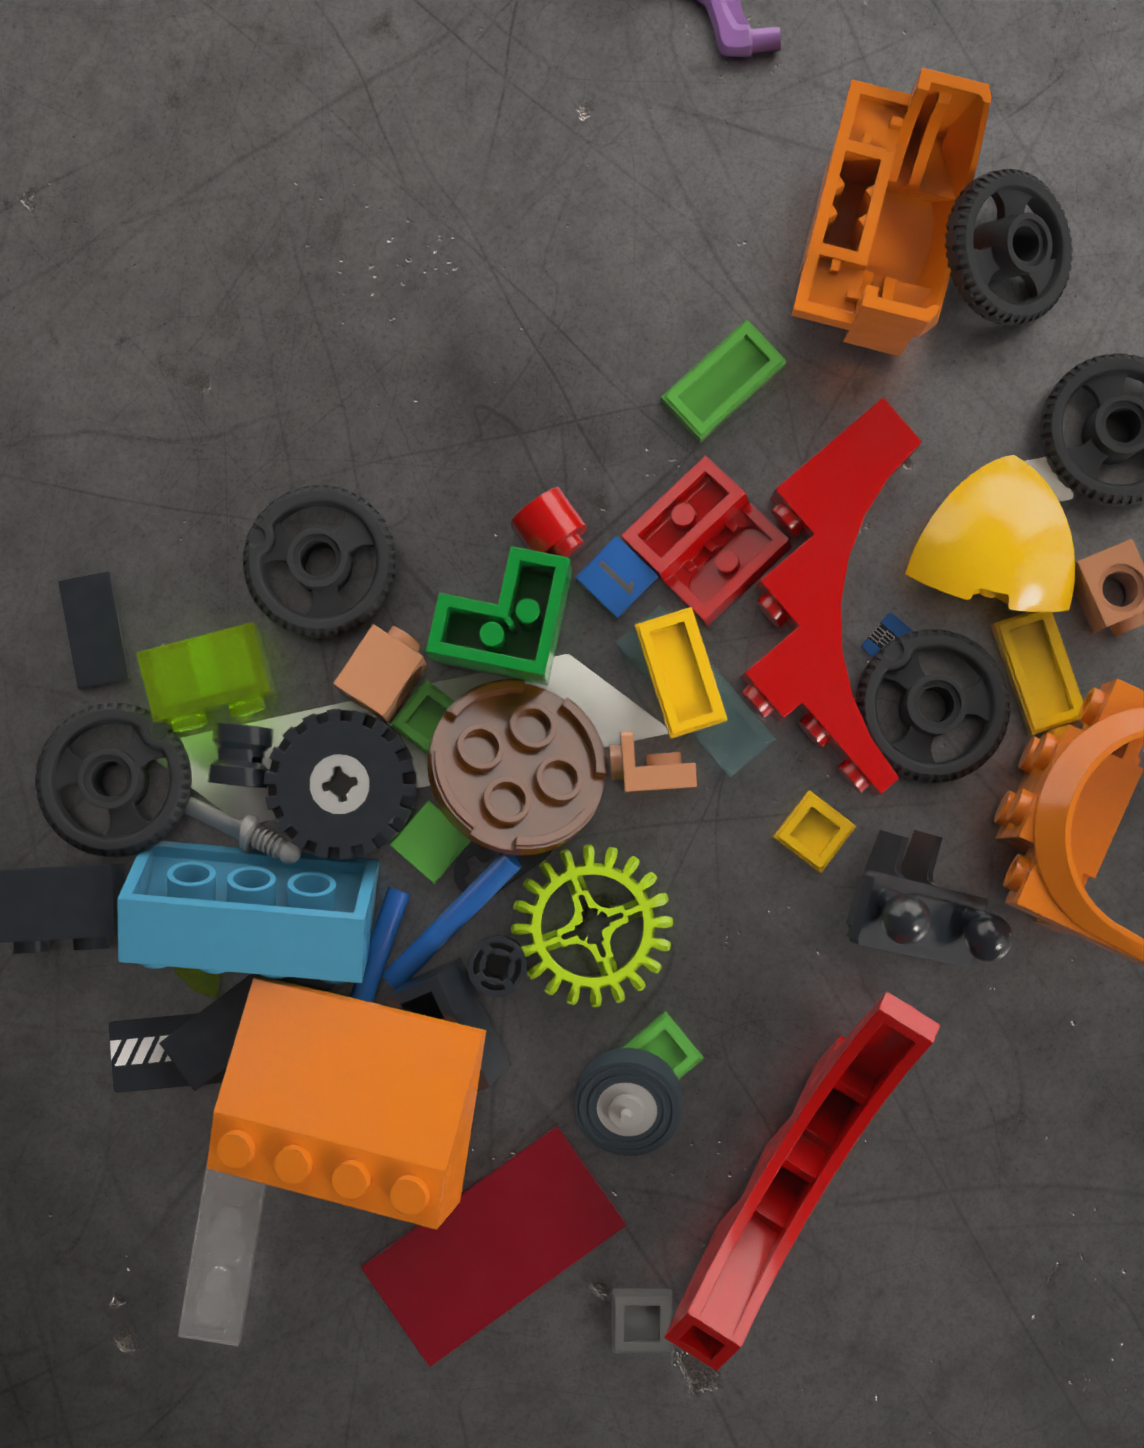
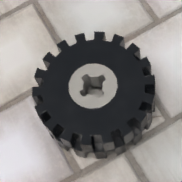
M330 709L320 714L313 713L303 718V722L296 727L291 726L282 735L284 739L278 747L274 746L269 756V759H272L270 769L265 771L264 784H268L269 797H265L268 810L273 811L276 817L274 823L281 833L285 832L292 839L291 843L301 850L306 849L314 853V856L326 859H353L383 848L408 823L407 820L412 810H414L417 801L418 773L415 770L414 758L410 749L404 744L401 736L381 720L356 710Z

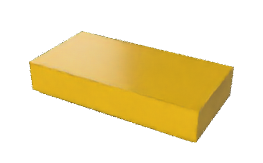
M692 607L635 624L636 635L669 738L673 739L727 722L725 709Z
M1026 612L990 625L1028 736L1078 720L1083 699L1053 612Z

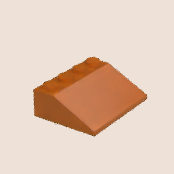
M257 975L253 978L215 1105L207 1169L437 1230L461 1200L486 1030Z

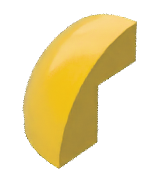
M1015 455L1005 456L979 468L948 495L923 530L910 557L905 575L929 587L965 600L971 599L974 594H981L989 598H998L1008 604L1011 610L1027 612L1068 611L1075 583V555L1072 535L1064 511L1047 482L1034 468Z

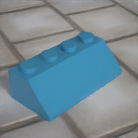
M160 841L153 847L137 854L117 898L118 962L140 964L151 969L170 966L200 969L210 974L239 972L260 974L269 979L297 977L320 979L328 984L362 983L370 951L379 859L356 857L339 860L336 858L326 859L310 853H301L297 862L286 864L279 858L275 859L272 856H268L267 853H262L256 849L246 852L239 849V847Z

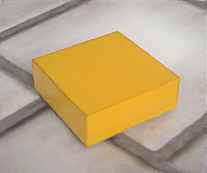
M808 790L772 838L816 872L822 873L856 828V825Z

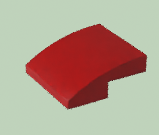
M706 455L621 535L623 541L658 575V578L687 608L692 607L694 615L707 628L792 548L790 539L748 501L746 492Z

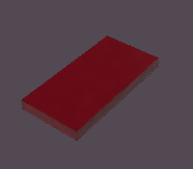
M556 1124L461 1193L460 1203L437 1230L416 1225L365 1261L360 1268L428 1366L431 1367L623 1229L627 1224L558 1124Z

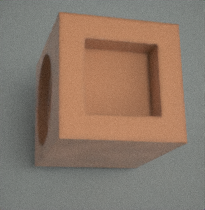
M1132 538L1075 562L1073 591L1092 634L1110 626L1114 637L1144 625V564ZM1106 578H1114L1124 586L1126 600L1122 607L1114 606L1105 599L1102 586Z
M373 624L333 684L340 694L389 725L428 667L424 657L418 653L422 644L395 626H392L389 632L386 633Z

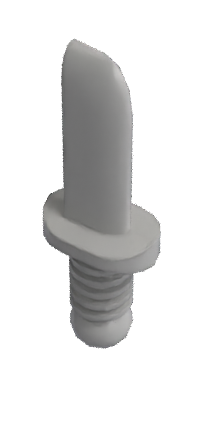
M189 798L184 813L238 839L239 849L248 852L256 848V850L262 853H267L268 856H272L275 859L279 858L286 864H293L299 860L301 849L291 843V841H287L286 837L260 826L258 816L249 814L242 821L200 800Z

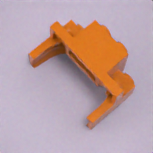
M923 67L911 94L851 80L798 275L800 281L791 316L846 329L843 342L896 356H901L912 337L917 338L937 325L951 269L947 266L948 258H946L945 254L947 253L945 233L948 232L946 225L956 198L975 177L992 99L989 84Z
M1114 679L1103 683L1100 690L1093 687L1087 694L1078 714V720L1084 723L1082 730L1068 724L1043 732L1040 739L1033 736L1029 740L1018 764V768L1025 771L1017 791L1015 793L1008 790L996 811L994 822L1001 826L995 839L1026 853L1025 856L1017 854L1006 873L1003 887L1010 891L1004 902L1005 904L1036 917L1037 923L1056 932L1073 934L1135 964L1144 965V938L1106 916L1095 905L1084 888L1088 878L1096 877L1144 768L1138 766L1141 761L1138 755L1144 744V691L1122 680Z

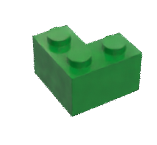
M511 546L498 604L439 593L426 652L434 663L512 679H522L527 682L548 686L572 577L570 558Z

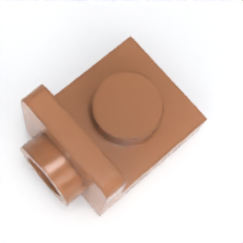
M633 731L620 732V745H609L611 781L623 780V792L697 787L696 763L682 764L681 752L646 754V766L635 767Z

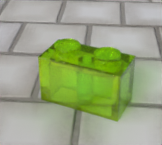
M254 622L136 652L153 722L171 724L173 732H183L208 724L206 715L229 709L231 717H240L266 709L265 699L278 696L262 631Z

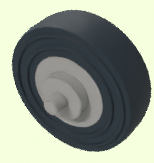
M618 1048L604 1052L585 1067L578 1079L574 1094V1112L577 1123L584 1135L593 1144L607 1152L622 1156H638L650 1153L663 1146L672 1137L681 1119L683 1095L676 1074L664 1060L645 1050Z

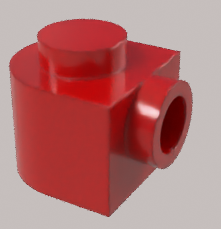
M559 487L552 488L535 498L511 520L512 529L528 550L568 557L583 545L584 541L580 535L587 530V525Z

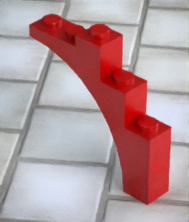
M884 397L774 490L770 498L776 506L771 510L773 517L791 537L794 538L800 533L806 542L759 581L755 589L760 593L761 597L756 603L776 627L780 628L783 624H786L792 632L740 677L747 685L741 691L743 697L763 719L772 714L779 722L797 707L804 716L798 721V724L806 735L819 748L824 747L828 743L843 761L837 766V769L844 779L858 793L861 794L867 788L873 796L882 794L899 777L872 740L852 695L842 651L841 601L849 556L867 511L886 481L922 443L921 439Z
M886 991L847 1037L839 1036L813 1067L791 1117L766 1144L742 1197L717 1224L664 1336L666 1340L715 1371H718L742 1347L779 1269L822 1194L883 1103L913 1065L933 1044L941 1026L940 1024L919 1012L912 1005L903 1002Z

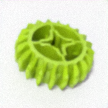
M591 844L584 845L583 864L574 865L570 851L568 849L561 850L560 858L566 869L556 874L549 862L546 860L541 862L539 868L549 879L548 882L542 887L535 880L526 878L523 886L528 891L536 894L537 897L533 904L524 900H516L513 906L519 912L529 913L530 923L513 924L511 932L514 935L530 934L532 943L520 947L526 957L536 953L540 960L530 967L527 975L530 979H535L546 969L553 974V977L547 982L545 992L549 995H553L558 990L562 981L570 984L571 986L567 993L568 1004L575 1005L579 999L580 988L590 989L591 1006L600 1007L602 1002L600 988L609 986L614 1000L617 1003L624 1001V991L619 983L629 978L633 987L638 991H642L646 984L636 973V970L642 964L654 973H659L662 968L659 962L648 956L651 947L661 951H669L671 947L670 941L654 937L655 927H672L673 918L670 916L654 917L653 913L654 907L666 904L669 898L666 893H659L648 898L644 891L655 883L657 876L653 872H649L638 882L632 878L631 874L637 869L640 862L635 856H631L626 861L623 870L614 867L613 865L618 853L617 848L614 847L607 849L604 864L594 863L595 851ZM583 875L609 877L622 884L633 895L635 900L614 907H602L592 899ZM566 882L574 902V915L569 923L543 934L542 916L546 903L553 892ZM580 895L585 897L588 908L597 909L596 916L601 911L607 917L622 913L621 917L609 921V925L601 929L603 936L601 942L605 950L604 955H600L595 942H587L588 934L584 939H581L577 934L567 938L562 937L563 934L575 930V926L583 922L581 914L583 908L579 900ZM641 917L642 931L638 946L631 957L623 965L617 967L610 946L611 936L615 929L622 924ZM571 944L584 945L594 955L601 974L584 975L573 972L562 966L549 951Z

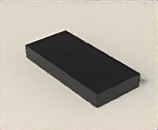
M107 571L58 581L78 689L84 690L130 681L131 674L112 573Z

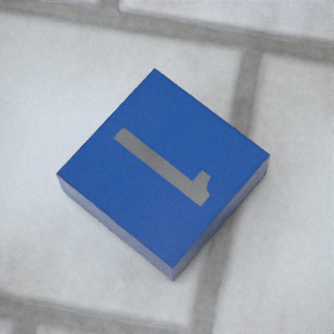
M617 536L575 577V580L616 620L658 579V575Z

